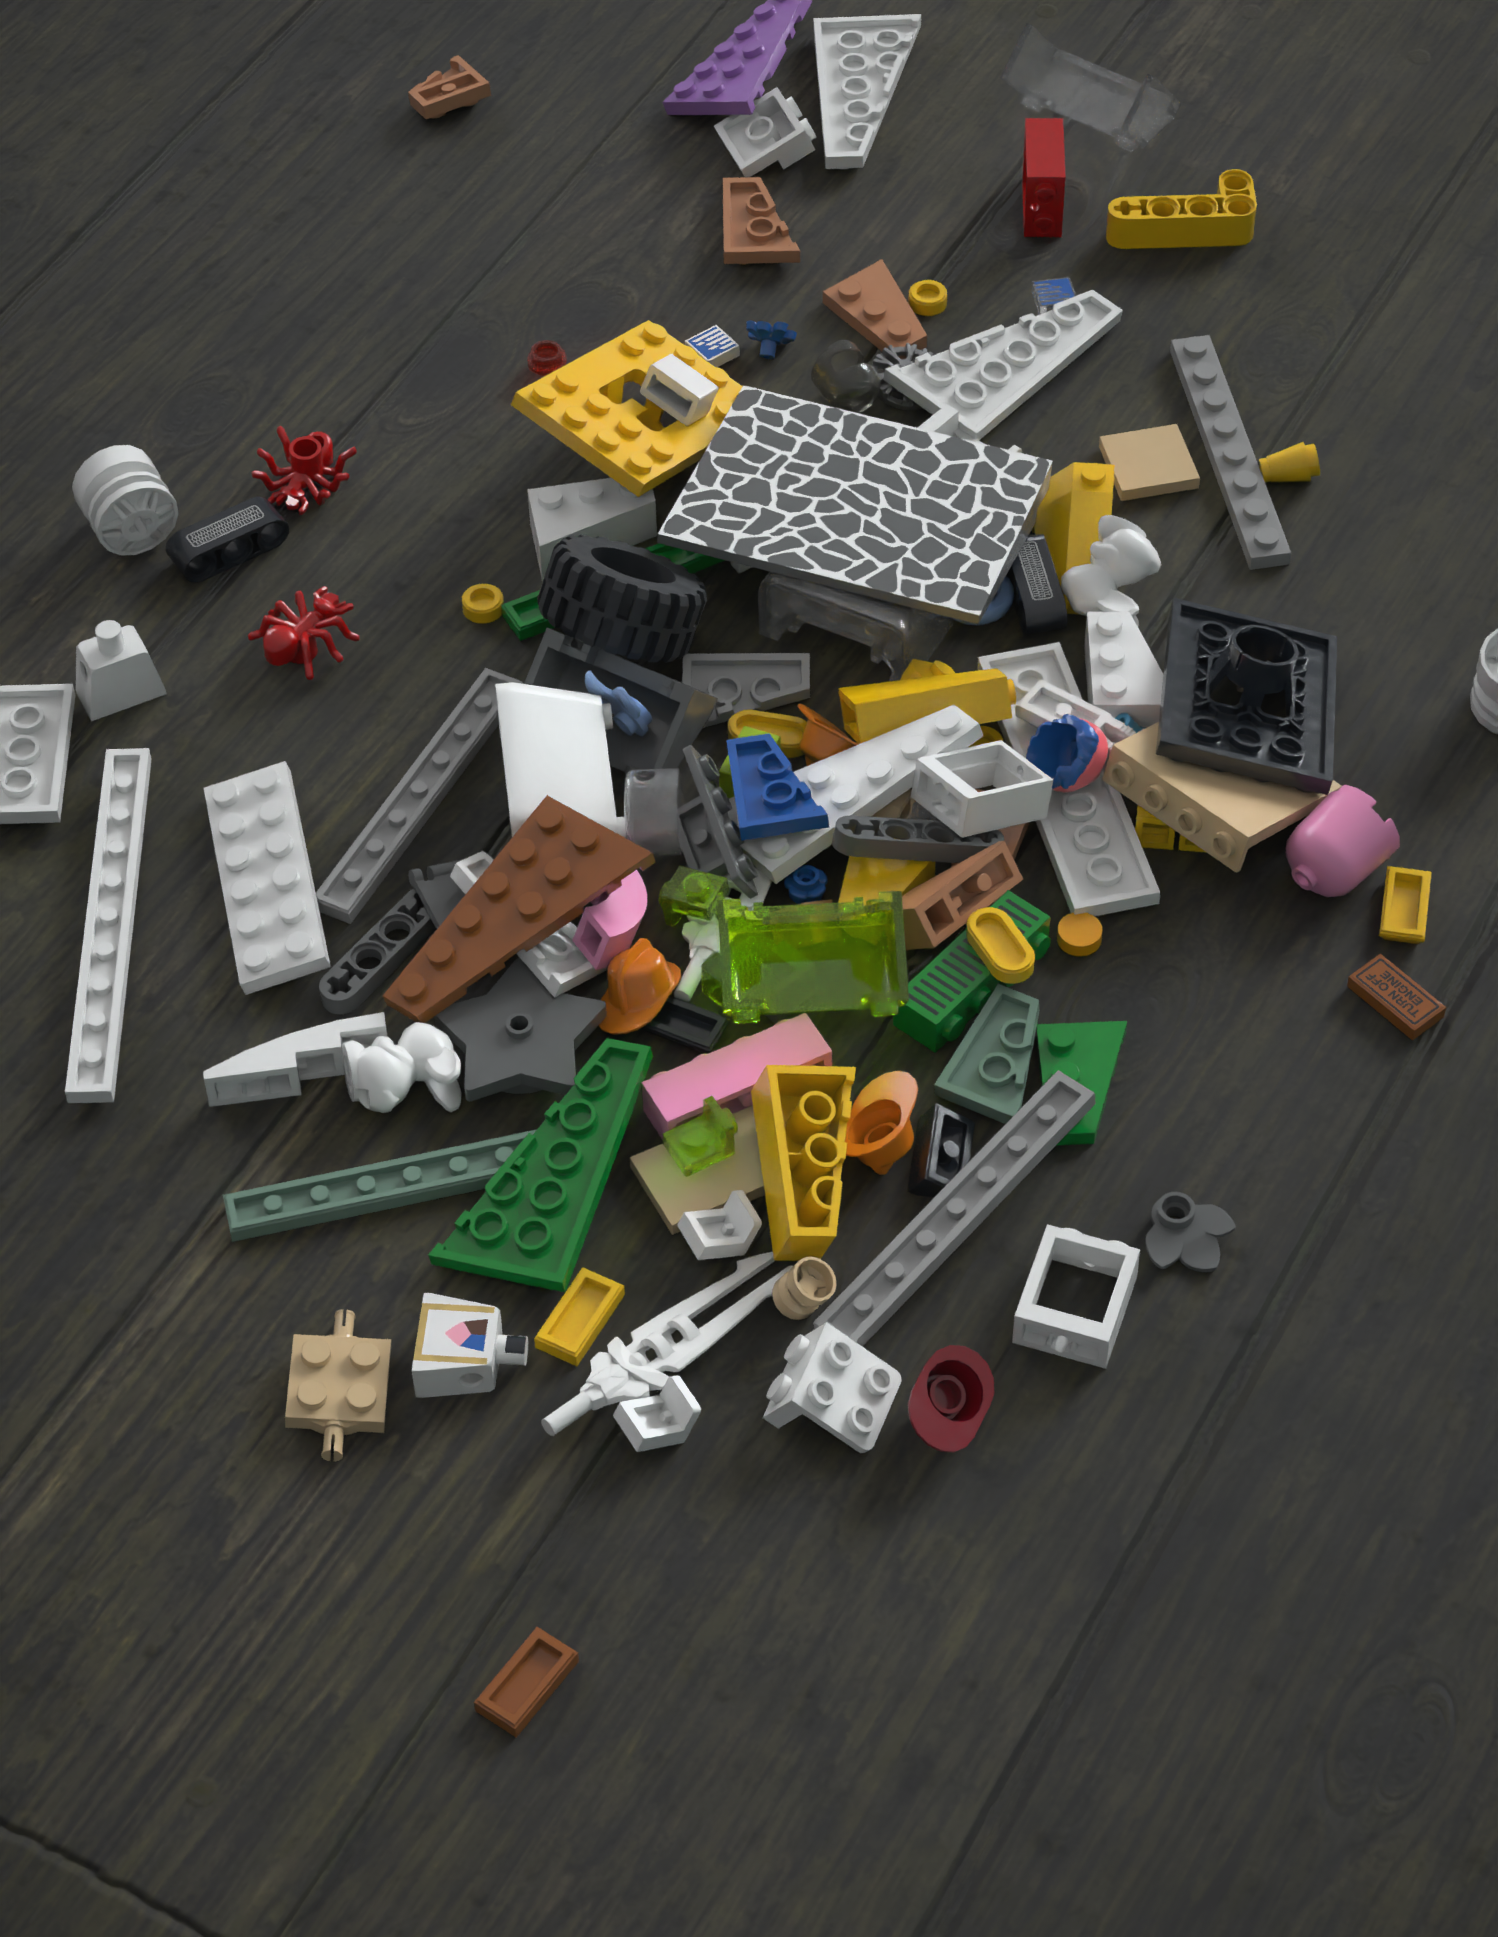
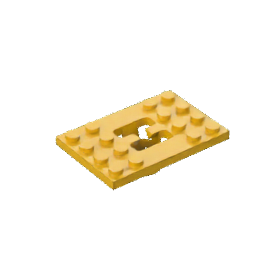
M648 320L517 391L511 406L634 495L640 497L701 460L743 386L731 379L723 369L714 367L700 357L693 348L683 345L669 335L665 328ZM669 354H673L719 388L707 415L689 426H685L677 420L664 428L660 422L664 410L646 398L644 406L633 398L622 403L624 384L635 382L642 387L650 365Z

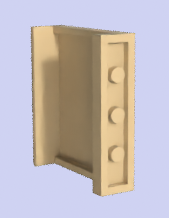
M1159 722L1114 744L1102 778L1111 787L1236 873L1241 870L1248 848L1307 817L1327 796L1316 792H1302L1295 787L1274 782H1260L1252 777L1232 772H1218L1207 766L1186 761L1177 762L1168 757L1156 755ZM1333 780L1329 793L1338 791L1342 785Z

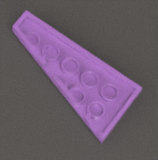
M767 0L764 4L755 8L754 14L745 23L738 25L734 29V33L725 42L714 48V53L709 58L698 64L694 68V72L685 81L680 82L674 87V91L663 101L667 115H752L755 110L753 100L762 97L765 91L763 82L772 78L787 50L785 41L793 39L796 33L794 24L803 20L813 0Z

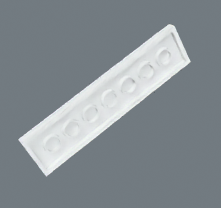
M1060 642L978 657V670L997 668L1007 676V679H1012L1014 683L1016 704L1011 705L1012 718L1000 720L998 724L1006 744L1025 759L1030 739L1036 735L1038 727L1016 717L1015 708L1038 680L1042 679L1082 699ZM1106 763L1099 777L1089 785L1066 793L1052 790L1047 818L1036 820L1070 912L1074 913V915L1089 913L1093 916H1099L1159 904L1160 890L1119 791L1102 780Z

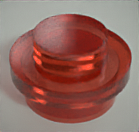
M543 340L532 346L527 362L532 372L546 376L565 366L567 359L565 352L557 342Z

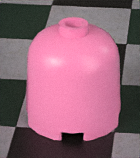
M1343 785L1338 791L1330 792L1295 828L1287 840L1286 858L1292 870V877L1301 888L1311 890L1325 897L1344 896L1387 861L1400 847V836L1393 820L1388 818L1384 822L1379 814L1372 809L1376 804L1375 799L1358 788Z

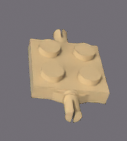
M343 1309L335 1312L333 1335H293L285 1428L311 1429L324 1434L321 1456L327 1461L331 1460L332 1444H334V1461L342 1459L344 1435L356 1432L384 1433L391 1339L358 1338L353 1336L355 1313L350 1310L346 1311L345 1326H343Z

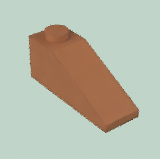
M998 841L911 889L883 910L882 913L901 950L934 948L966 924L969 916L974 911L991 905L1007 890L1021 882L1023 877L1005 841Z

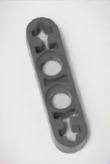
M850 815L840 817L836 821L832 845L838 852L853 857L960 863L998 841H1004V836L1001 831L993 830L962 838L941 821Z
M415 888L410 890L322 977L319 984L321 1002L328 1012L347 1014L358 1008L436 930ZM419 906L423 907V908L418 912V907H419ZM395 929H403L410 933L408 937L400 941H393L386 937L390 931ZM367 957H375L381 961L373 969H363L357 965L359 961ZM348 987V992H343Z

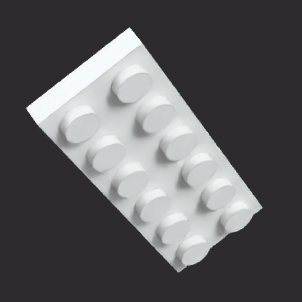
M286 761L205 787L204 793L239 983L245 995L330 968L292 775Z

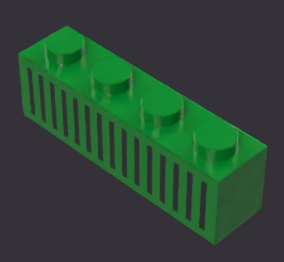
M1007 890L990 907L998 908L1009 915L1034 950L1035 960H1039L1045 955L1051 943V938L1049 937L1050 916ZM967 929L894 996L893 1026L934 1053L947 1041L952 1042L960 1036L966 1023L977 1013L981 1012L998 984L1006 987L1013 985L997 980L990 973L968 942L966 936Z

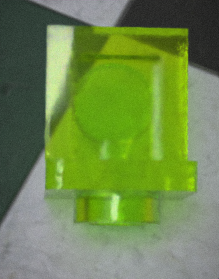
M679 865L671 880L663 884L659 894V904L663 909L666 925L675 927L683 914L711 921L729 892L727 878Z

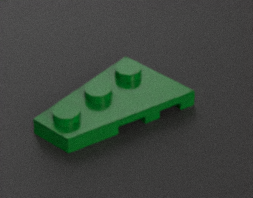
M1127 1021L1037 1024L1035 1036L1041 1087L1059 1070L1095 1093L1096 1104L1057 1145L1094 1144L1107 1101L1110 1083L1116 1070L1121 1045L1126 1035Z

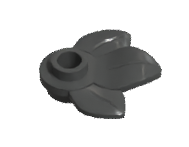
M1169 1192L1164 1194L1153 1205L1151 1213L1153 1227L1145 1238L1146 1250L1153 1264L1160 1269H1165L1180 1260L1184 1266L1194 1271L1212 1272L1217 1269L1220 1261V1248L1217 1238L1232 1233L1236 1229V1225L1226 1211L1213 1204L1195 1205L1188 1195L1181 1192ZM1170 1216H1178L1181 1219H1173Z

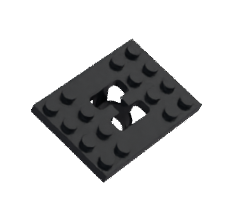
M1173 598L1169 611L1156 755L1168 757L1177 762L1186 761L1207 766L1218 772H1232L1249 776L1260 782H1274L1295 787L1302 792H1316L1328 795L1333 782L1337 636ZM1225 675L1237 685V691L1242 692L1239 703L1236 706L1218 703L1210 698V694ZM1285 689L1286 718L1264 713L1261 710V705L1265 694L1278 693Z

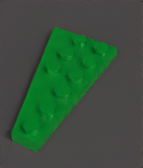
M606 1038L573 1078L575 1084L559 1103L554 1101L545 1112L546 1119L533 1135L530 1133L526 1135L484 1186L486 1192L470 1212L465 1210L454 1223L456 1229L443 1244L437 1243L428 1254L431 1264L566 1292L642 1088V1082L645 1080L652 1061L651 1047Z

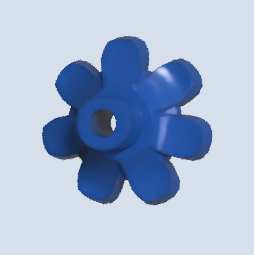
M754 321L746 322L748 337L761 342L759 356L764 359H774L776 346L781 343L788 344L794 342L797 332L787 330L788 324L784 322H776L773 327H771L770 323L758 321L757 323Z

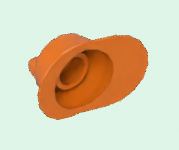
M800 703L797 705L800 711L808 718L800 742V750L805 755L807 766L858 745L814 710Z
M640 938L630 949L617 954L608 964V989L601 998L606 1003L607 1016L598 1026L602 1031L610 1034H627L651 1022L660 1012L669 995L681 980L680 968L674 963L667 962L664 956L656 948H653L650 941L646 938Z
M893 1071L872 1080L861 1090L851 1109L850 1119L847 1122L845 1143H847L846 1156L857 1157L879 1175L887 1174L892 1164L905 1156L914 1142L910 1115L916 1103L918 1086L915 1078L908 1072Z

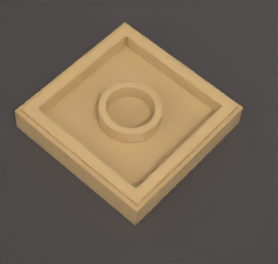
M1177 424L1100 436L1099 448L1105 463L1115 465L1114 485L1121 501L1199 488V474Z

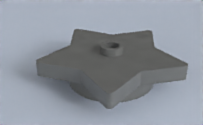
M517 958L487 995L451 1004L434 1016V1023L466 1054L464 1087L466 1100L470 1102L501 1091L512 1094H526L546 1090L566 1095L575 1084L573 1079L576 1076L575 1050L606 1018L607 1011L606 1003L602 1000L563 993L554 998L522 959Z

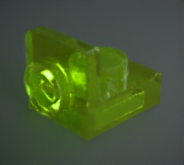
M709 1096L703 1099V1115L662 1133L663 1145L684 1176L688 1177L735 1155L734 1134L738 1133V1126L731 1111L726 1107L721 1109L714 1097Z

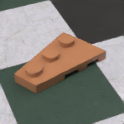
M761 177L723 178L724 264L800 263V249L796 242L793 243L789 237V229L776 213V205Z
M882 259L823 291V304L881 351L885 347L888 348L889 345H892L893 348L905 347L906 343H910L911 346L916 344V349L919 350L927 347L926 332ZM898 356L900 359H906V356Z

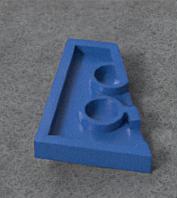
M769 733L726 740L741 841L829 828L828 814L821 805L817 806L811 797L810 789L804 781L800 782L794 774L790 761Z

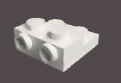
M778 87L753 101L755 110L752 115H730L714 125L718 135L744 177L753 176L777 160L782 168L785 169L815 150L811 142L817 138L806 118L801 121L798 120L803 115L791 96L785 100Z

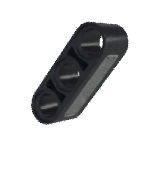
M257 496L177 531L168 539L165 551L184 577L190 582L197 583L280 546L289 534V526L268 499Z
M1043 534L1029 535L1006 574L1014 588L1013 603L1022 632L1025 635L1066 629V603L1046 539Z

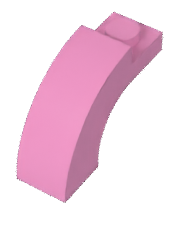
M637 870L622 879V886L609 895L605 891L591 901L593 906L585 907L572 941L595 970L608 967L613 957L620 952L630 949L647 906L646 887Z

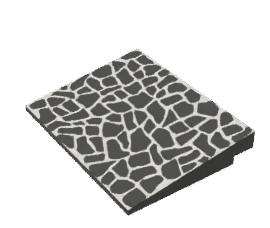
M743 385L658 532L657 543L979 624L1036 523L1038 507L1049 490L1053 461Z

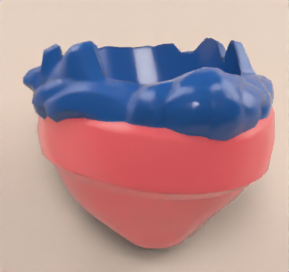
M1064 714L1061 719L1044 722L1037 728L1036 735L1030 739L1026 759L1053 779L1052 790L1063 793L1073 792L1089 785L1099 777L1108 754L1107 739L1103 731L1090 721L1071 714Z

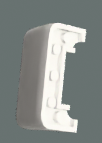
M514 682L495 684L512 837L548 795L627 839L625 816L616 817L605 729H613L610 703L602 704L601 695Z

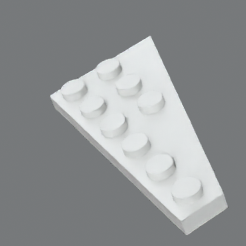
M951 705L794 771L800 782L804 781L810 789L811 797L817 806L821 805L828 814L829 828L745 840V843L740 845L743 854H746L755 867L777 884L832 844L835 824L840 817L850 815L871 817L912 787L917 758L969 747L983 737L980 724L957 706ZM735 797L729 799L732 810L728 811L730 820H733L739 827Z

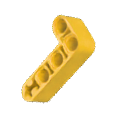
M1231 169L1219 176L1217 194L1116 198L1108 205L1106 240L1111 246L1120 249L1245 245L1253 239L1257 202L1253 179L1245 171Z

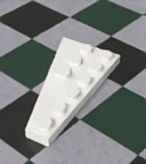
M921 14L813 18L826 169L863 168L920 30Z
M1090 290L1056 303L1051 311L1038 316H1034L1033 313L1019 318V323L1004 328L1001 324L951 343L949 350L933 356L929 353L917 356L914 363L902 368L898 365L886 368L883 380L932 415L946 404L959 410L958 429L980 440L1119 323L1123 310L1094 290Z

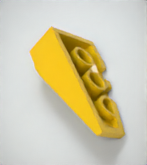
M1073 462L1050 477L1049 490L1038 507L1036 523L1031 531L1035 535H1044L1060 586L1061 577L1074 566L1091 564L1090 546L1093 542L1099 541L1098 522L1102 516L1112 515L1115 469L1113 464ZM1063 593L1067 614H1078L1073 611L1067 597Z

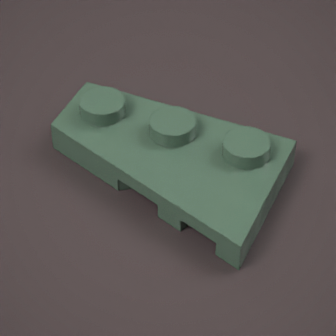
M998 984L934 1084L935 1095L1006 1124L1022 1107L1040 1011L1039 1000Z

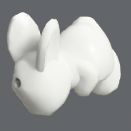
M1105 515L1098 522L1099 541L1093 542L1090 546L1091 564L1074 566L1064 573L1061 577V589L1073 611L1078 614L1087 616V612H1130L1136 625L1139 626V620L1136 617V614L1139 613V606L1133 599L1118 591L1117 588L1137 583L1148 575L1157 573L1160 569L1161 561L1158 552L1146 538V533L1140 527L1123 518Z
M420 1022L411 1024L404 1029L397 1045H394L393 1041L385 1036L376 1037L372 1046L367 1048L353 1040L342 1044L345 1079L352 1102L359 1101L365 1108L372 1111L390 1112L403 1101L415 1081H425L435 1100L447 1111L453 1112L459 1109L461 1090L456 1079L461 1072V1062L457 1053L454 1052L449 1036L434 1026Z

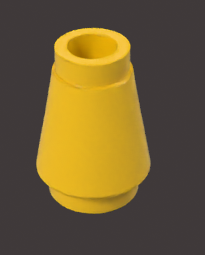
M1304 442L1266 456V458L1259 459V468L1265 482H1310L1311 477L1320 476V466L1315 444L1305 445Z

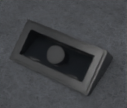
M937 1103L919 1118L907 1189L909 1193L935 1197L970 1161L975 1127L974 1121Z

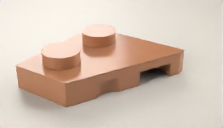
M458 55L450 59L451 69L443 75L440 71H435L427 77L426 81L416 85L408 92L410 105L425 119L439 118L448 111L462 106L475 105L479 100L491 96L489 82Z

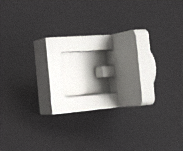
M736 1190L732 1191L723 1208L684 1212L677 1226L696 1258L704 1260L745 1255L760 1229L762 1221L744 1191Z
M677 1375L667 1379L659 1395L620 1402L613 1417L635 1450L640 1452L684 1443L701 1413V1407L681 1377Z

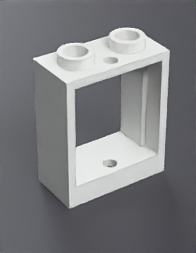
M1002 740L917 758L911 798L963 838L1047 818L1053 779ZM991 785L996 787V789L987 790L983 792H977L975 790L977 788H982Z
M1047 1224L1014 1315L1012 1343L1106 1369L1137 1279L1140 1249L1129 1247L1120 1241H1107L1085 1235L1072 1228H1059ZM1052 1260L1118 1278L1103 1323L1036 1305Z

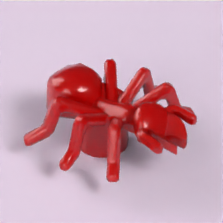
M279 426L277 427V434L282 442L286 460L291 466L279 468L268 452L258 448V456L267 462L271 473L275 476L285 477L277 481H271L267 473L256 470L251 472L252 477L261 479L269 491H276L268 498L271 504L276 501V505L279 506L283 501L287 500V509L296 510L301 503L302 506L299 508V514L303 515L308 509L309 504L304 497L305 494L302 489L307 486L316 503L320 506L323 505L325 499L331 495L329 491L336 492L341 481L349 479V474L342 473L346 460L354 456L357 450L355 447H352L341 453L335 467L330 468L329 466L333 463V444L328 434L319 431L312 432L307 436L296 438L290 444L284 428ZM322 475L335 477L333 482H330L327 479H325ZM312 481L317 482L318 484H320L321 486L325 487V488L328 489L329 491H327V490H325V489H322V490L318 491V489L316 488V486L314 485V483H313Z
M323 586L313 593L314 611L307 613L303 592L301 590L296 591L295 603L298 606L300 617H297L283 601L278 600L275 603L274 609L269 610L268 615L263 617L260 629L248 634V640L253 641L263 637L264 655L269 664L281 666L288 662L304 663L306 678L312 680L314 677L312 660L318 653L316 637H321L324 640L330 655L337 662L341 663L343 661V656L336 649L331 634L322 628L337 626L345 638L355 642L359 641V635L351 632L344 620L337 616L354 608L353 604H346V601L339 603L338 595L327 593L328 588ZM283 613L288 620L284 621L278 617Z

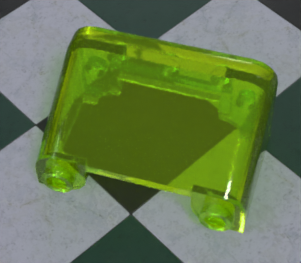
M902 891L878 892V899L866 901L865 906L863 897H856L853 899V902L763 906L762 902L753 903L752 911H748L747 906H741L740 899L717 900L715 922L722 1009L724 1015L732 1016L733 1023L759 1022L760 1015L870 1009L871 1016H892L898 1014V1007L908 1003L909 993Z

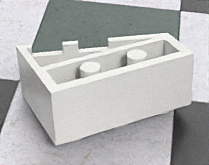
M612 478L527 489L530 526L542 582L554 546L567 536L574 535L578 537L579 535H588L594 538L599 536L616 542L629 543L631 546L657 536L656 504L653 489L637 497Z
M1087 612L1084 649L1088 703L1112 714L1113 718H1116L1121 713H1128L1139 726L1149 727L1159 722L1163 672L1131 613Z

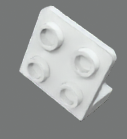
M827 1322L805 1336L798 1335L785 1352L784 1359L788 1363L783 1373L773 1381L767 1392V1398L770 1399L763 1419L780 1428L803 1414L856 1451L865 1453L871 1450L875 1445L901 1384L900 1373Z

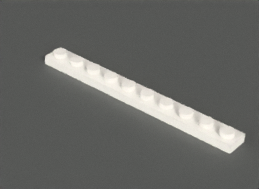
M149 748L106 749L65 1087L68 1103L114 1102L151 769Z

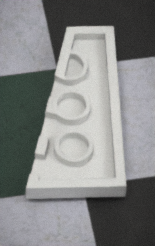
M481 851L457 862L450 877L466 894L494 859L484 851ZM571 922L529 951L525 952L522 949L516 953L554 998L603 973L608 968L595 970L572 941L577 927Z

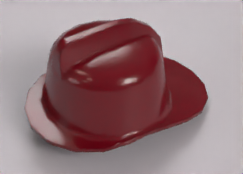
M949 1345L941 1348L927 1360L911 1390L908 1412L909 1420L916 1434L928 1446L940 1452L954 1453L966 1448L975 1437L994 1396V1377L988 1363L978 1352L959 1345Z

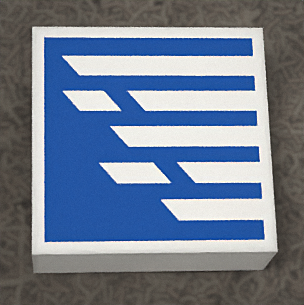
M717 325L685 340V345L693 348L700 357L714 367H719L740 356L739 345Z

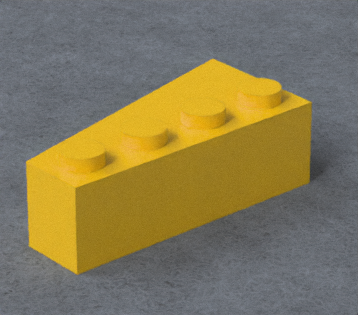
M766 1065L751 1090L774 1261H799L805 1257L821 1259L837 1235L843 1183L841 1181L842 1164L846 1159L847 1143H845L847 1122L851 1115L852 1101H850L852 1084L855 1081L856 1067Z

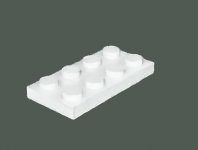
M73 684L0 686V824L60 822L76 696Z

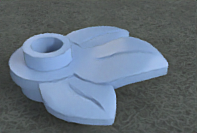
M591 670L586 672L585 686L588 692L601 695L602 704L610 703L611 712L615 715L613 720L617 726L630 736L633 733L644 736L648 732L647 726L653 720L648 710L638 700L631 697L623 687H616L614 690L605 687Z

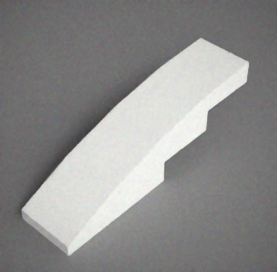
M384 1012L336 1020L289 1033L245 1050L203 1071L209 1106L302 1095L300 1080L345 1075L342 1044L353 1040L367 1048L372 1046L376 1037H388Z

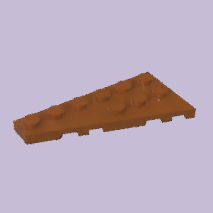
M547 795L384 993L383 998L386 1004L415 1022L426 1023L466 995L467 987L487 973L491 976L495 975L506 967L504 962L520 950L529 951L584 913V906L605 891L609 895L621 887V880L638 868L644 871L654 864L653 853Z

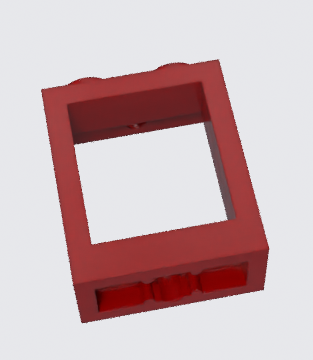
M1025 118L1022 172L1024 237H1062L1066 179L1063 118Z

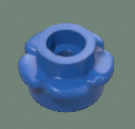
M802 865L784 879V886L789 891V897L796 904L820 901L826 891L825 885L828 883L826 874L821 869H816L811 865Z

